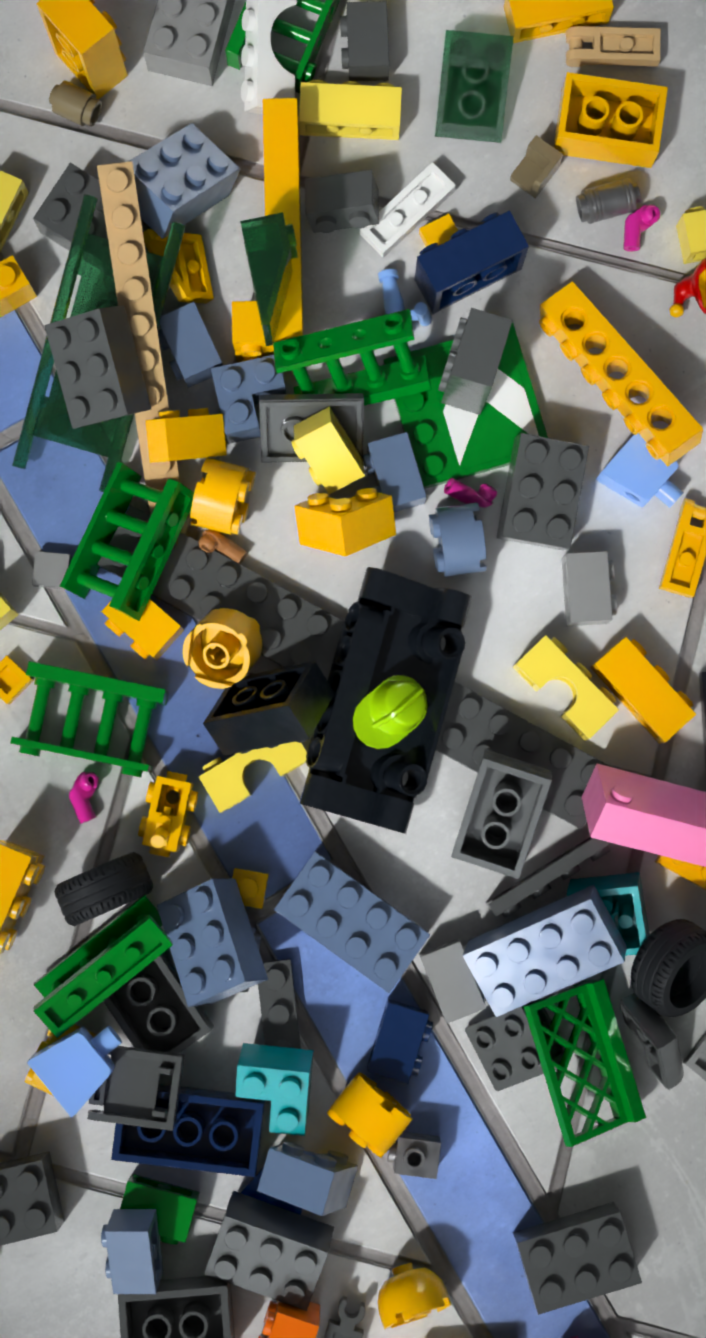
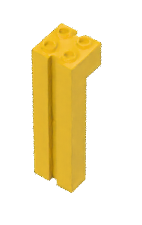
M297 98L262 99L267 301L232 302V340L237 362L274 355V342L304 335Z

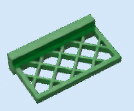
M604 979L585 980L574 984V987L523 1006L566 1147L578 1145L627 1122L636 1123L646 1118ZM577 996L580 1006L577 1018L565 1011L570 997ZM544 1007L555 1013L549 1030L541 1025L537 1010ZM562 1018L574 1024L568 1041L556 1034ZM582 1030L587 1032L591 1044L588 1052L576 1046ZM553 1041L565 1047L559 1064L552 1061L549 1052ZM573 1053L585 1059L579 1076L567 1070ZM592 1064L599 1068L601 1074L598 1088L586 1081ZM564 1076L576 1082L570 1100L564 1097L561 1092L560 1086ZM583 1088L595 1094L589 1111L578 1105ZM603 1099L609 1102L614 1117L607 1121L597 1116ZM576 1111L587 1118L582 1132L574 1135L571 1120Z

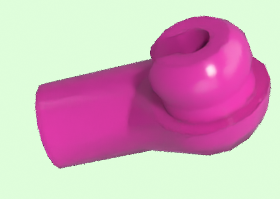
M652 204L641 206L626 218L623 244L625 251L633 252L640 250L641 233L660 218V210L657 206Z
M450 478L444 487L445 494L464 504L477 502L479 507L482 508L491 506L493 504L492 500L497 496L496 489L486 483L480 486L479 491H476L458 480Z
M91 771L79 774L69 792V799L80 824L96 818L90 800L99 785V777Z

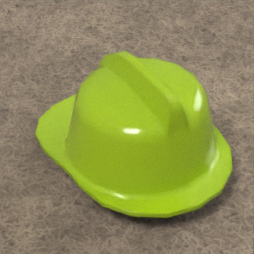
M404 675L392 676L383 681L365 696L355 708L353 729L358 739L366 746L375 749L389 748L400 742L426 716L428 704L425 690L413 678Z

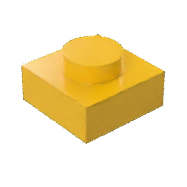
M234 868L232 879H236L244 906L263 909L269 874Z

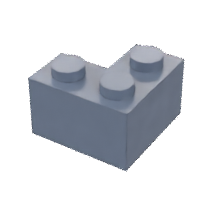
M274 355L211 368L220 413L223 414L224 431L228 444L260 437V429L254 404H259V395H286L283 374H277Z
M283 1142V1145L269 1148L258 1185V1192L320 1216L347 1207L358 1165L348 1162L349 1157L347 1155L329 1150L327 1154H316L313 1157L303 1153L304 1147L292 1142Z

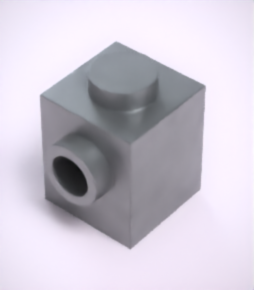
M403 1131L388 1150L387 1162L393 1163L394 1174L437 1179L441 1149L440 1137Z

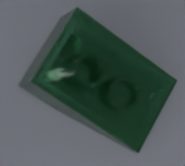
M446 30L435 137L501 143L514 36Z
M283 212L240 221L266 346H271L274 343L293 272L292 259L298 258L293 224H285Z

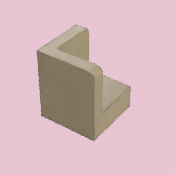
M536 135L529 143L525 157L511 174L510 181L536 199L558 170L563 154Z

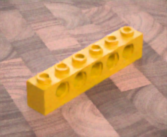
M573 281L540 304L539 324L547 336H554L558 340L560 349L568 360H575L578 363L585 380L590 385L596 384L603 392L602 397L606 404L612 410L617 408L625 417L624 423L634 435L639 434L645 440L646 448L654 459H661L668 467L701 443L702 426ZM571 324H579L582 327L576 330L569 329L567 326ZM591 348H600L603 350V352L599 354H592L588 350ZM612 372H621L625 376L616 379L609 376V374H611ZM635 396H641L647 401L638 404L630 399ZM664 421L669 426L659 429L654 427L652 423Z

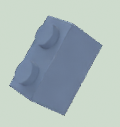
M194 302L157 318L160 330H158L159 343L163 351L169 348L174 357V360L170 361L169 364L177 381L184 379L187 388H190L212 378L211 368L223 366Z
M404 432L367 443L368 454L362 456L367 474L374 473L377 486L372 488L377 489L378 493L392 495L394 512L425 504L426 493L408 433Z
M113 1209L109 1222L103 1225L101 1233L102 1246L107 1247L108 1252L105 1272L106 1277L111 1279L113 1294H156L164 1271L156 1209Z

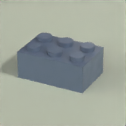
M193 123L128 161L133 163L140 217L162 239L227 198L241 169Z
M210 879L157 905L164 931L173 943L170 950L188 1007L214 1004L268 980L236 879Z

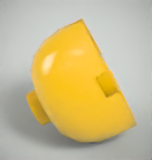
M406 1263L392 1269L393 1277L383 1283L379 1290L377 1301L379 1316L384 1329L408 1324L427 1317L431 1310L437 1309V1312H440L452 1305L442 1279L434 1271L427 1268L414 1269L412 1263Z

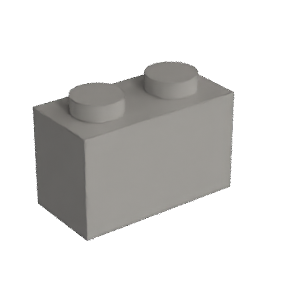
M608 551L566 553L562 558L566 626L608 624L612 621V615L617 614L616 595H611L610 581H614L615 568L613 560L608 561Z
M458 939L419 954L446 1024L486 1009L483 1001L485 996L463 958L467 945L462 946Z

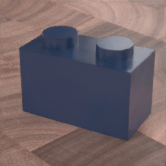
M387 998L367 1064V1071L409 1084L411 1075L417 1077L423 1056L418 1055L421 1041L428 1042L433 1022L428 1020V1011Z

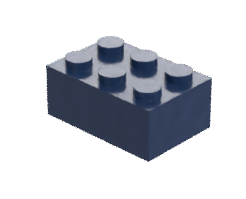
M510 210L501 215L498 212L490 214L481 221V225L471 230L463 228L455 232L449 241L441 245L433 243L420 251V255L417 256L414 280L432 314L522 270L529 245Z

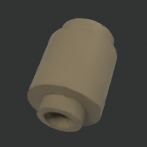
M63 81L60 85L56 84L50 93L49 103L52 104L53 113L81 126L87 124L92 127L97 122L102 110V101L96 99L95 94L68 81Z

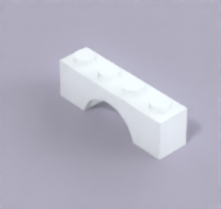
M246 0V9L242 16V28L246 31L245 45L241 54V62L245 66V80L241 86L244 112L262 114V99L295 98V75L285 70L277 61L271 46V30L277 16L297 5V0Z

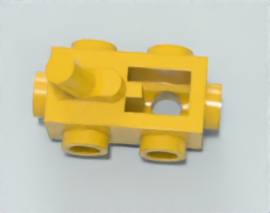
M167 771L166 778L157 776L156 783H149L146 802L151 803L148 817L142 816L138 836L143 837L142 845L150 847V854L170 857L171 851L179 852L180 845L187 846L191 826L185 825L188 811H195L198 799V792L192 791L194 784L186 782L188 775ZM172 790L179 793V800L175 804H171L167 800V795Z

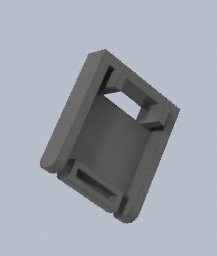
M124 1046L116 1047L108 1054L111 1055V1060L115 1064L113 1072L89 1098V1104L104 1105V1111L89 1110L87 1119L173 1131L176 1125L185 1054ZM160 1074H173L168 1108L156 1107Z

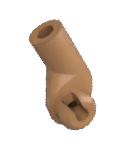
M205 530L198 541L199 547L204 552L212 553L216 550L238 564H241L248 554L246 550L218 531Z

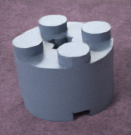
M477 502L435 508V514H429L430 532L433 538H438L439 548H433L435 569H437L438 573L443 572L444 577L484 572L487 569V566L480 562V560L486 559V547L482 520H477L476 515L473 514L475 511H480Z

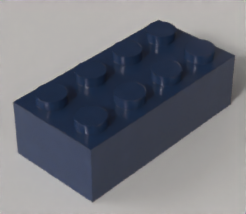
M159 1084L156 1107L168 1108L171 1085ZM181 1086L174 1130L116 1123L111 1160L255 1177L258 1166L265 1100L235 1097V1093Z

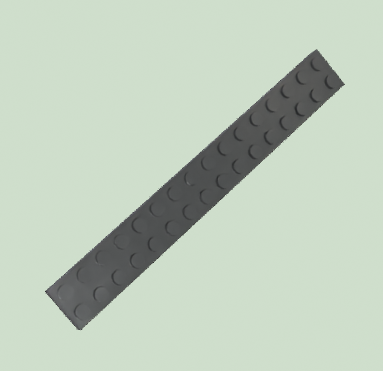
M132 505L126 513L147 522L150 519L149 514ZM118 527L109 545L134 553L142 534ZM180 532L152 592V596L198 621H201L214 609L229 608L238 610L248 617L254 618L259 623L262 637V656L282 667L315 660L328 680L344 621L215 550L212 553L204 552L199 547L198 541ZM101 557L97 564L121 579L127 568L126 565ZM454 682L436 751L478 773L485 749L552 770V782L543 809L578 829H582L587 821L582 801L584 790L596 764L609 765L461 684Z

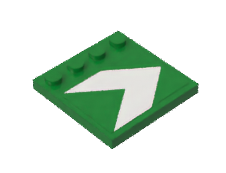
M513 323L510 327L492 389L480 415L441 403L444 392L438 391L453 340L411 351L412 358L422 355L426 356L432 390L395 398L394 402L403 432L408 433L424 489L445 484L450 478L459 480L510 465L514 438L521 433L548 438ZM397 355L383 359V365L398 362Z

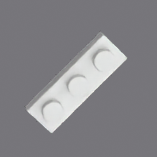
M432 162L379 211V224L361 228L360 235L382 257H385L455 191L456 185Z

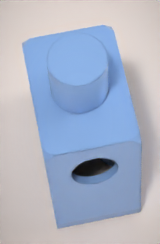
M639 434L633 435L602 470L596 480L640 507H644L655 495L671 508L684 493L668 480L679 467L678 463L675 461L667 467L661 459H654L646 448L645 440Z
M109 1025L94 1038L82 1026L31 1056L27 1064L72 1118L113 1072L115 1064L108 1054L118 1047L122 1040Z

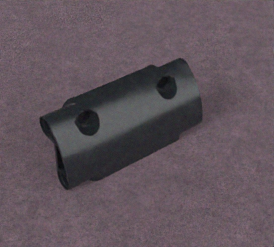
M366 568L358 600L350 606L345 617L327 680L335 694L327 706L326 712L317 724L307 750L306 764L309 767L299 804L400 833H407L415 804L413 803L414 798L424 791L427 785L428 775L462 653L465 649V639L461 629L465 625L472 596L453 589L433 588L382 569ZM444 636L446 643L444 649L442 650L440 644L441 639ZM404 675L413 678L425 690L424 692L427 697L428 707L422 722L400 742L389 748L375 749L366 746L358 739L353 729V715L356 706L365 696L392 676ZM407 771L408 780L403 786L402 777Z

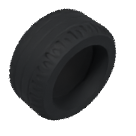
M131 852L57 884L54 892L62 914L65 916V921L69 925L76 926L151 893L153 882L150 879L151 877L141 855Z
M686 919L672 920L654 930L641 945L632 965L631 985L637 997L659 1014L666 1017L681 1016L699 1006L706 998V931Z

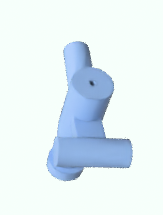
M386 269L379 272V282L383 283L385 315L405 310L396 281L399 279L398 271L396 269ZM424 302L417 303L414 310H410L412 321L418 320L422 326H428L432 322L429 309Z

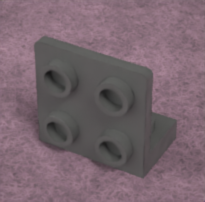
M523 1006L498 1017L492 1015L465 1028V1032L496 1091L544 1074ZM544 1007L537 1010L541 1025L549 1030L552 1021ZM553 1041L549 1052L552 1061L559 1064L565 1047Z

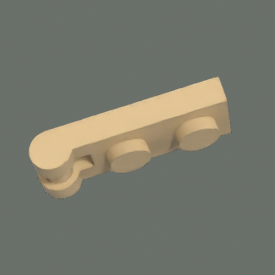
M570 27L566 30V43L569 44V50L566 52V65L569 67H581L583 65L658 66L660 62L661 28ZM584 42H591L592 49H582V44Z

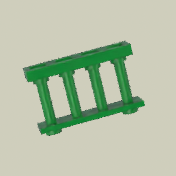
M297 0V5L295 6L320 15L313 32L279 18H276L271 31L307 44L301 61L273 51L280 65L288 72L295 74V92L300 93L301 82H309L314 78L317 64L314 62L340 0H326L325 2L321 0ZM246 2L225 49L227 65L238 70L242 66L241 54L245 45L246 31L242 28V16L246 9Z
M410 309L273 343L276 372L278 374L292 370L299 385L293 387L294 394L363 393L364 406L432 390L426 356L422 355L412 358L407 343L408 341L415 340ZM393 345L399 361L379 366L373 350ZM359 354L365 370L345 374L339 358ZM326 362L332 378L312 382L306 366Z
M117 462L72 561L66 570L60 587L83 599L86 598L90 589L112 597L110 607L130 618L140 621L189 515L194 492L180 482L169 478L163 491L139 483L142 478L141 475L125 464ZM133 495L157 503L148 522L125 514ZM118 527L142 534L134 553L109 545ZM101 557L127 566L119 585L96 576L100 568L97 564Z
M31 661L28 662L26 675L35 678L34 685H37L26 739L11 738V744L20 745V753L40 757L41 750L121 766V774L142 777L143 771L152 773L153 766L143 764L141 761L152 710H156L157 704H167L169 692L166 689ZM56 683L69 685L68 692H71L59 746L39 742L51 688L55 689ZM90 690L103 692L102 699H105L93 753L73 749L85 695L89 696ZM124 697L137 699L136 706H139L127 760L107 756L118 704L123 702Z
M146 895L139 898L34 982V986L44 996V999L34 1006L33 1012L56 1038L173 945L172 940L161 928L163 925L157 908Z

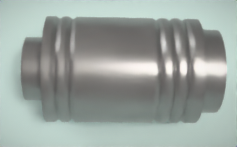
M629 178L582 190L581 194L576 196V206L581 222L588 221L589 224L634 212L637 208L636 204L641 203L638 184L631 183Z

